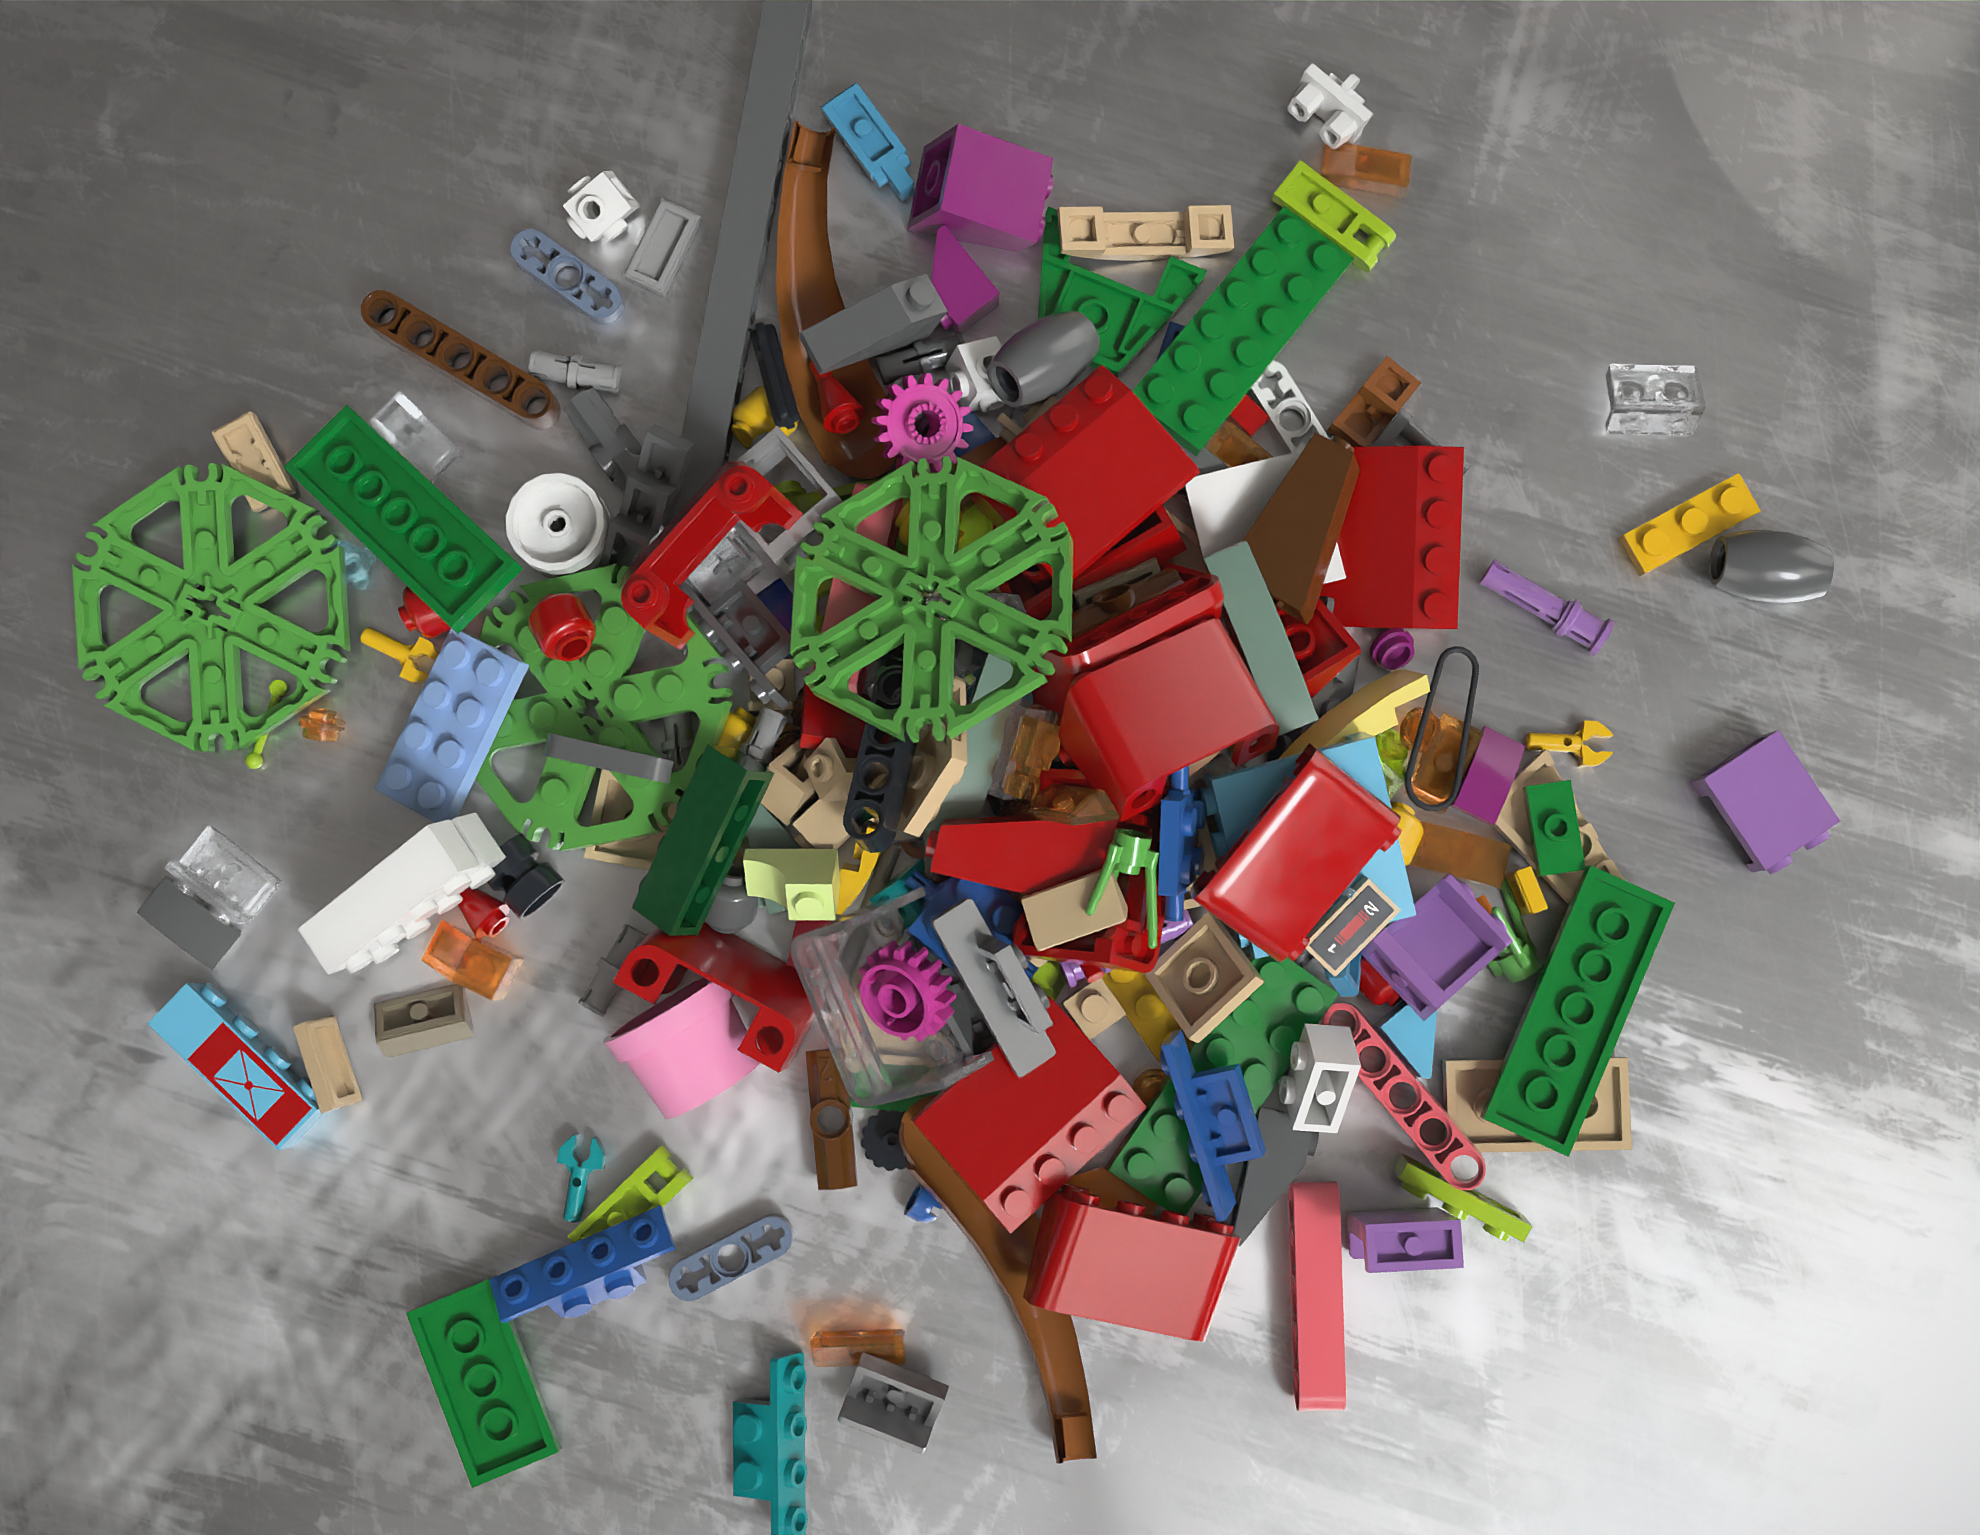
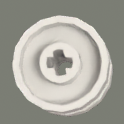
M564 473L542 474L526 482L512 497L506 514V533L515 553L543 576L552 579L599 568L610 520L614 516L608 504L580 478Z

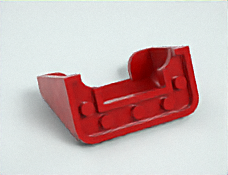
M735 460L725 463L625 572L621 581L623 608L643 629L681 650L695 634L689 627L686 618L687 608H690L695 601L680 588V585L740 519L755 533L763 527L762 525L778 524L788 531L803 513L747 463Z
M1311 743L1307 745L1295 760L1298 765L1292 773L1296 777L1292 779L1288 774L1281 781L1283 785L1226 854L1224 856L1220 855L1215 861L1218 871L1216 872L1212 869L1207 872L1204 870L1190 887L1193 900L1278 962L1284 961L1287 957L1294 961L1302 954L1310 942L1306 935L1379 849L1383 852L1387 851L1402 832L1397 826L1401 817Z
M1039 768L1037 783L1032 793L1033 803L1039 814L1111 811L1081 770ZM1167 785L1164 786L1161 800L1167 797V788H1169ZM1147 791L1140 794L1134 801L1140 799ZM1161 801L1160 804L1122 822L1118 820L1117 828L1132 829L1150 835L1152 837L1150 849L1160 852ZM1159 858L1156 866L1158 928L1156 948L1151 949L1148 946L1145 867H1140L1138 875L1119 872L1117 883L1128 906L1127 918L1124 922L1051 948L1037 951L1024 912L1014 923L1012 929L1013 943L1022 951L1025 957L1149 973L1154 969L1158 960L1165 914V896L1158 895Z

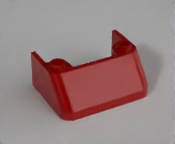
M1168 562L1159 565L1160 571L1169 567L1176 569L1184 582L1072 639V642L1065 643L1068 648L1066 654L1060 653L1057 650L1047 651L1043 659L1052 663L1055 672L1053 675L1044 674L1048 682L1032 691L1033 703L1063 714L1069 684L1077 675L1085 671L1093 672L1109 665L1123 654L1136 653L1151 646L1152 643L1163 636H1174L1189 629L1201 619L1220 620L1224 592L1219 577ZM1037 667L1033 669V671L1043 674L1037 669Z

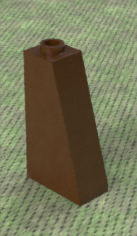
M1316 432L1242 540L1247 541L1275 607L1308 625L1313 617L1360 472L1354 455L1355 450L1349 443L1337 436L1327 439Z

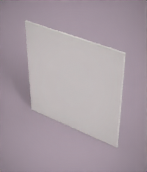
M1303 450L1195 476L1185 485L1203 557L1243 540ZM1337 543L1323 584L1346 578Z

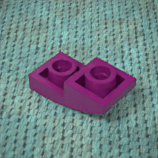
M1484 726L1464 766L1467 770L1461 780L1459 793L1456 800L1450 806L1489 826L1495 825L1515 779L1525 746Z

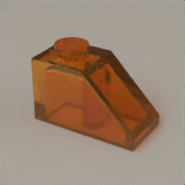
M441 920L421 961L449 980L489 1000H504L524 960L482 938H476L474 934L445 920Z

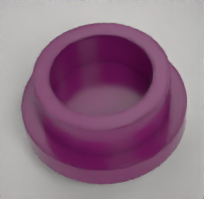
M1403 628L1386 630L1380 633L1372 643L1370 656L1375 664L1384 667L1386 670L1394 671L1398 668H1403L1412 660L1415 653L1413 637Z

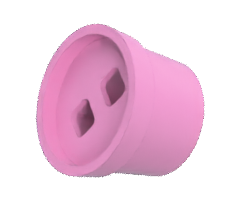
M704 977L643 1011L619 1027L603 1041L618 1063L625 1062L665 1119L679 1116L712 1099L740 1081L760 1064V1062L737 1050L747 1033V1029L731 999L735 994Z

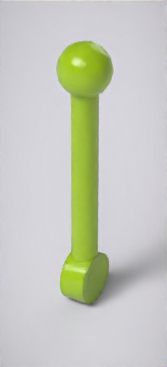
M278 679L271 682L269 691L272 697L267 710L278 704L280 699L288 694L289 687L286 682ZM268 734L255 742L253 751L245 757V764L248 768L258 769L263 764L261 753Z

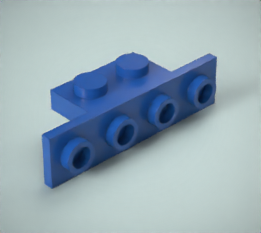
M1182 1029L1173 1031L1161 1045L1160 1061L1164 1073L1167 1076H1171L1175 1087L1174 1105L1177 1115L1181 1120L1185 1119L1190 1135L1188 1138V1149L1191 1159L1194 1163H1199L1203 1176V1198L1208 1207H1213L1217 1222L1224 1221L1228 1218L1236 1204L1225 1165L1262 1158L1266 1148L1239 1063L1195 1073Z
M661 1205L491 1278L490 1283L500 1321L506 1323L545 1305H548L562 1318H574L588 1313L593 1305L609 1298L620 1299L630 1295L635 1290V1287L647 1282L641 1264L676 1249L663 1207Z

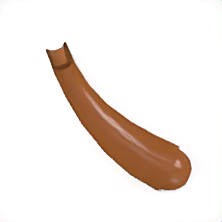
M795 121L783 176L777 231L776 295L783 357L799 414L824 463L830 467L834 466L837 470L851 478L873 479L888 471L897 459L895 456L884 459L882 456L886 449L884 443L874 442L873 439L880 431L879 425L871 423V418L880 416L882 410L875 403L877 399H888L887 394L877 380L867 359L832 370L834 378L864 407L865 414L859 425L851 432L839 434L826 431L823 427L818 384L809 367L812 360L798 337L802 331L844 310L845 306L835 280L827 231V180L836 128H831V131L817 132L802 126L799 121Z
M937 1095L919 1099L905 1112L899 1128V1142L906 1158V1168L941 1205L973 1244L1006 1295L1030 1347L1045 1396L1056 1463L1061 1464L1064 1461L1078 1459L1097 1458L1089 1394L1072 1317L1068 1314L1033 1306L1023 1298L1040 1224L1037 1215L1034 1212L1011 1234L996 1222L910 1120Z

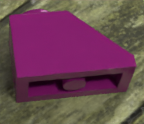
M945 224L937 229L931 282L947 309V313L938 325L943 330L950 327L955 334L958 332L963 334L999 306L1000 292Z

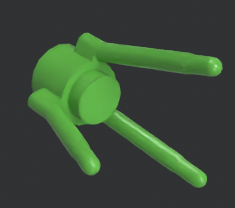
M1116 828L1113 841L1109 844L1106 860L1091 893L1085 913L1089 916L1094 914L1112 872L1117 881L1119 872L1138 875L1140 867H1145L1148 946L1154 949L1157 947L1158 930L1156 866L1160 852L1150 849L1152 841L1150 835L1132 829Z
M1501 878L1499 886L1518 936H1515L1501 909L1498 906L1493 907L1491 910L1492 914L1504 923L1507 928V934L1512 938L1513 942L1499 953L1497 958L1489 962L1488 965L1495 977L1505 974L1510 984H1514L1537 972L1542 967V964L1535 955L1538 950L1529 937L1508 881L1505 878Z

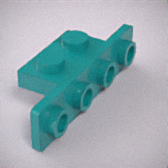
M791 1352L770 1359V1401L753 1399L733 1401V1496L771 1501V1535H806L808 1515L805 1497V1481L807 1478V1466L805 1463V1433L807 1429L805 1385L807 1376L804 1369L803 1352Z

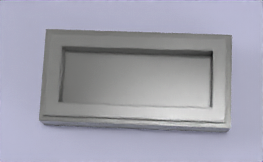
M661 198L623 274L625 280L665 298L703 221L701 216Z

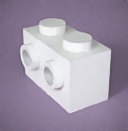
M1305 1023L1299 1042H1294L1291 1048V1067L1288 1076H1283L1280 1082V1101L1287 1106L1292 1130L1337 1133L1361 1063L1350 1027Z

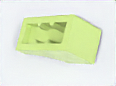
M745 849L743 865L747 896L762 897L781 904L788 911L789 920L836 919L841 886L838 849Z

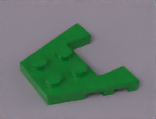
M1048 206L1045 214L1038 319L1066 311H1078L1084 314L1094 325L1100 340L1099 351L1089 367L1097 369L1103 365L1118 378L1200 287L1205 279L1207 270L1170 256L1154 295L1150 296L1069 263L1071 255L1062 254L1060 249L1058 212L1056 209Z

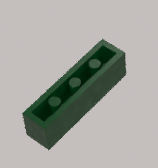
M707 744L704 753L701 754L696 762L695 772L685 793L677 803L676 813L671 824L658 844L657 854L650 869L640 882L639 892L631 908L670 936L698 935L775 773L736 747Z

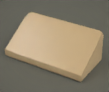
M1101 870L1022 897L1021 901L1037 951H1042L1103 930L1126 920L1128 906L1113 872L1101 900H1099L1096 910L1091 916L1085 913V909Z

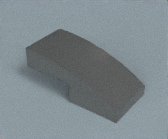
M167 875L137 910V913L160 933L211 970L216 967L242 932L236 926L206 907L204 900Z

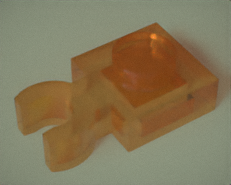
M1024 715L1009 759L1016 762L1014 770L1010 772L1005 781L1003 793L1019 799L1025 798L1035 801L1040 789L1039 776L1041 770L1049 771L1052 761L1059 752L1060 739L1058 734L1060 725Z

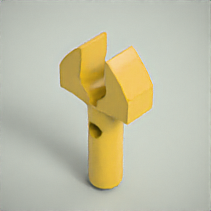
M366 627L360 635L362 643L400 661L402 671L399 676L414 684L425 683L429 674L418 670L417 663L412 660L413 657L428 656L436 661L440 653L436 644L420 636L415 644L406 645L371 627Z
M1584 720L1579 722V730L1574 734L1529 732L1525 737V746L1529 750L1547 749L1548 751L1572 752L1578 757V767H1594L1608 759L1613 752H1594L1589 746L1583 745V742L1589 740L1591 736L1610 738L1613 737V734L1598 721Z

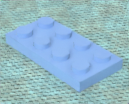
M451 628L375 789L435 823L448 819L452 820L457 817L527 672L529 664L464 631L457 634Z

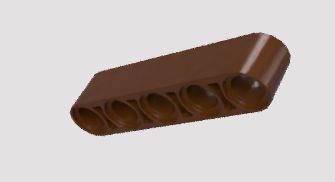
M376 290L369 293L363 299L361 316L364 322L384 341L531 428L545 430L552 427L558 421L561 414L560 404L549 387L540 380L391 292ZM394 308L395 314L393 318L387 323L379 324L378 318L380 314L386 309ZM433 331V336L427 344L415 346L416 338L421 332ZM470 353L471 358L466 366L453 368V361L457 355ZM508 375L507 385L499 391L490 390L491 381L496 376ZM536 397L546 398V405L542 411L533 414L527 412L528 404L532 399Z

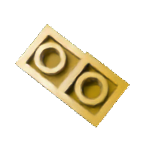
M870 824L867 827V832H861V834H868L873 832L878 824ZM857 843L855 844L853 859L861 860L860 865L845 863L840 870L841 886L836 914L842 915L862 891L872 875L882 851L870 853L863 850Z

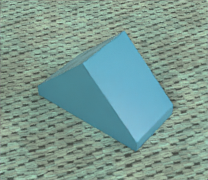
M1403 1000L1373 1026L1417 1077L1431 1079L1437 1010L1423 1021Z

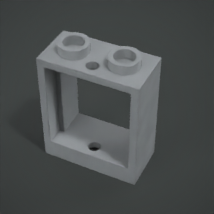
M776 426L772 431L764 432L756 437L751 443L750 449L736 461L747 463L764 476L787 456L823 499L801 516L788 531L785 530L773 541L761 529L755 533L741 519L739 522L786 575L795 567L796 553L802 558L807 557L800 547L802 542L808 543L810 546H817L823 541V537L819 536L812 527L814 523H824L820 516L843 501L782 430ZM827 525L830 529L834 527L832 525Z

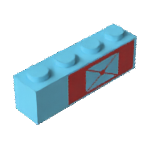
M186 983L147 1024L278 1151L293 1147L324 1114L320 1113L310 1079L305 1076L301 1079L289 1067L292 1061L281 1049L274 1045L268 1047L257 1036L260 1030L249 1018L242 1014L236 1016L225 1005L228 1000L217 987L210 983L205 985L203 983Z

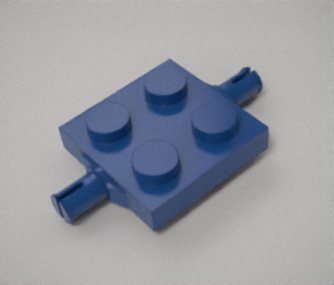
M1189 766L1170 774V786L1167 788V797L1161 800L1158 895L1165 896L1164 920L1173 922L1184 920V893H1187V887L1196 880V875L1201 876L1204 868L1203 847H1197L1198 829H1203L1205 825L1206 803L1205 801H1199L1200 788L1188 787Z
M918 869L904 883L926 900L922 913L906 933L921 946L926 947L932 955L940 959L958 976V972L931 926L930 922L934 917L963 898H970L974 901L992 936L1012 944L1014 923L1025 912L1023 905L1003 889L951 877L937 886L919 872ZM1026 958L1028 968L1024 971L1030 980L1039 967H1036Z

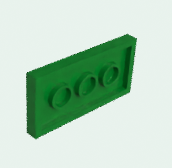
M493 1277L406 1313L472 1488L556 1454L562 1449L514 1321L511 1320L506 1323L500 1321L490 1279Z

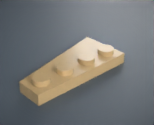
M1547 749L1542 750L1515 776L1495 825H1492L1535 870L1522 787L1563 781L1554 767L1553 763L1555 762ZM1575 802L1585 867L1591 865L1623 879L1613 860H1609L1598 841L1599 836L1590 822L1586 821ZM1584 870L1542 876V878L1570 905Z

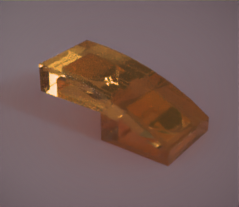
M1420 821L1424 831L1409 866L1445 875L1450 873L1459 880L1502 889L1512 849L1511 844Z

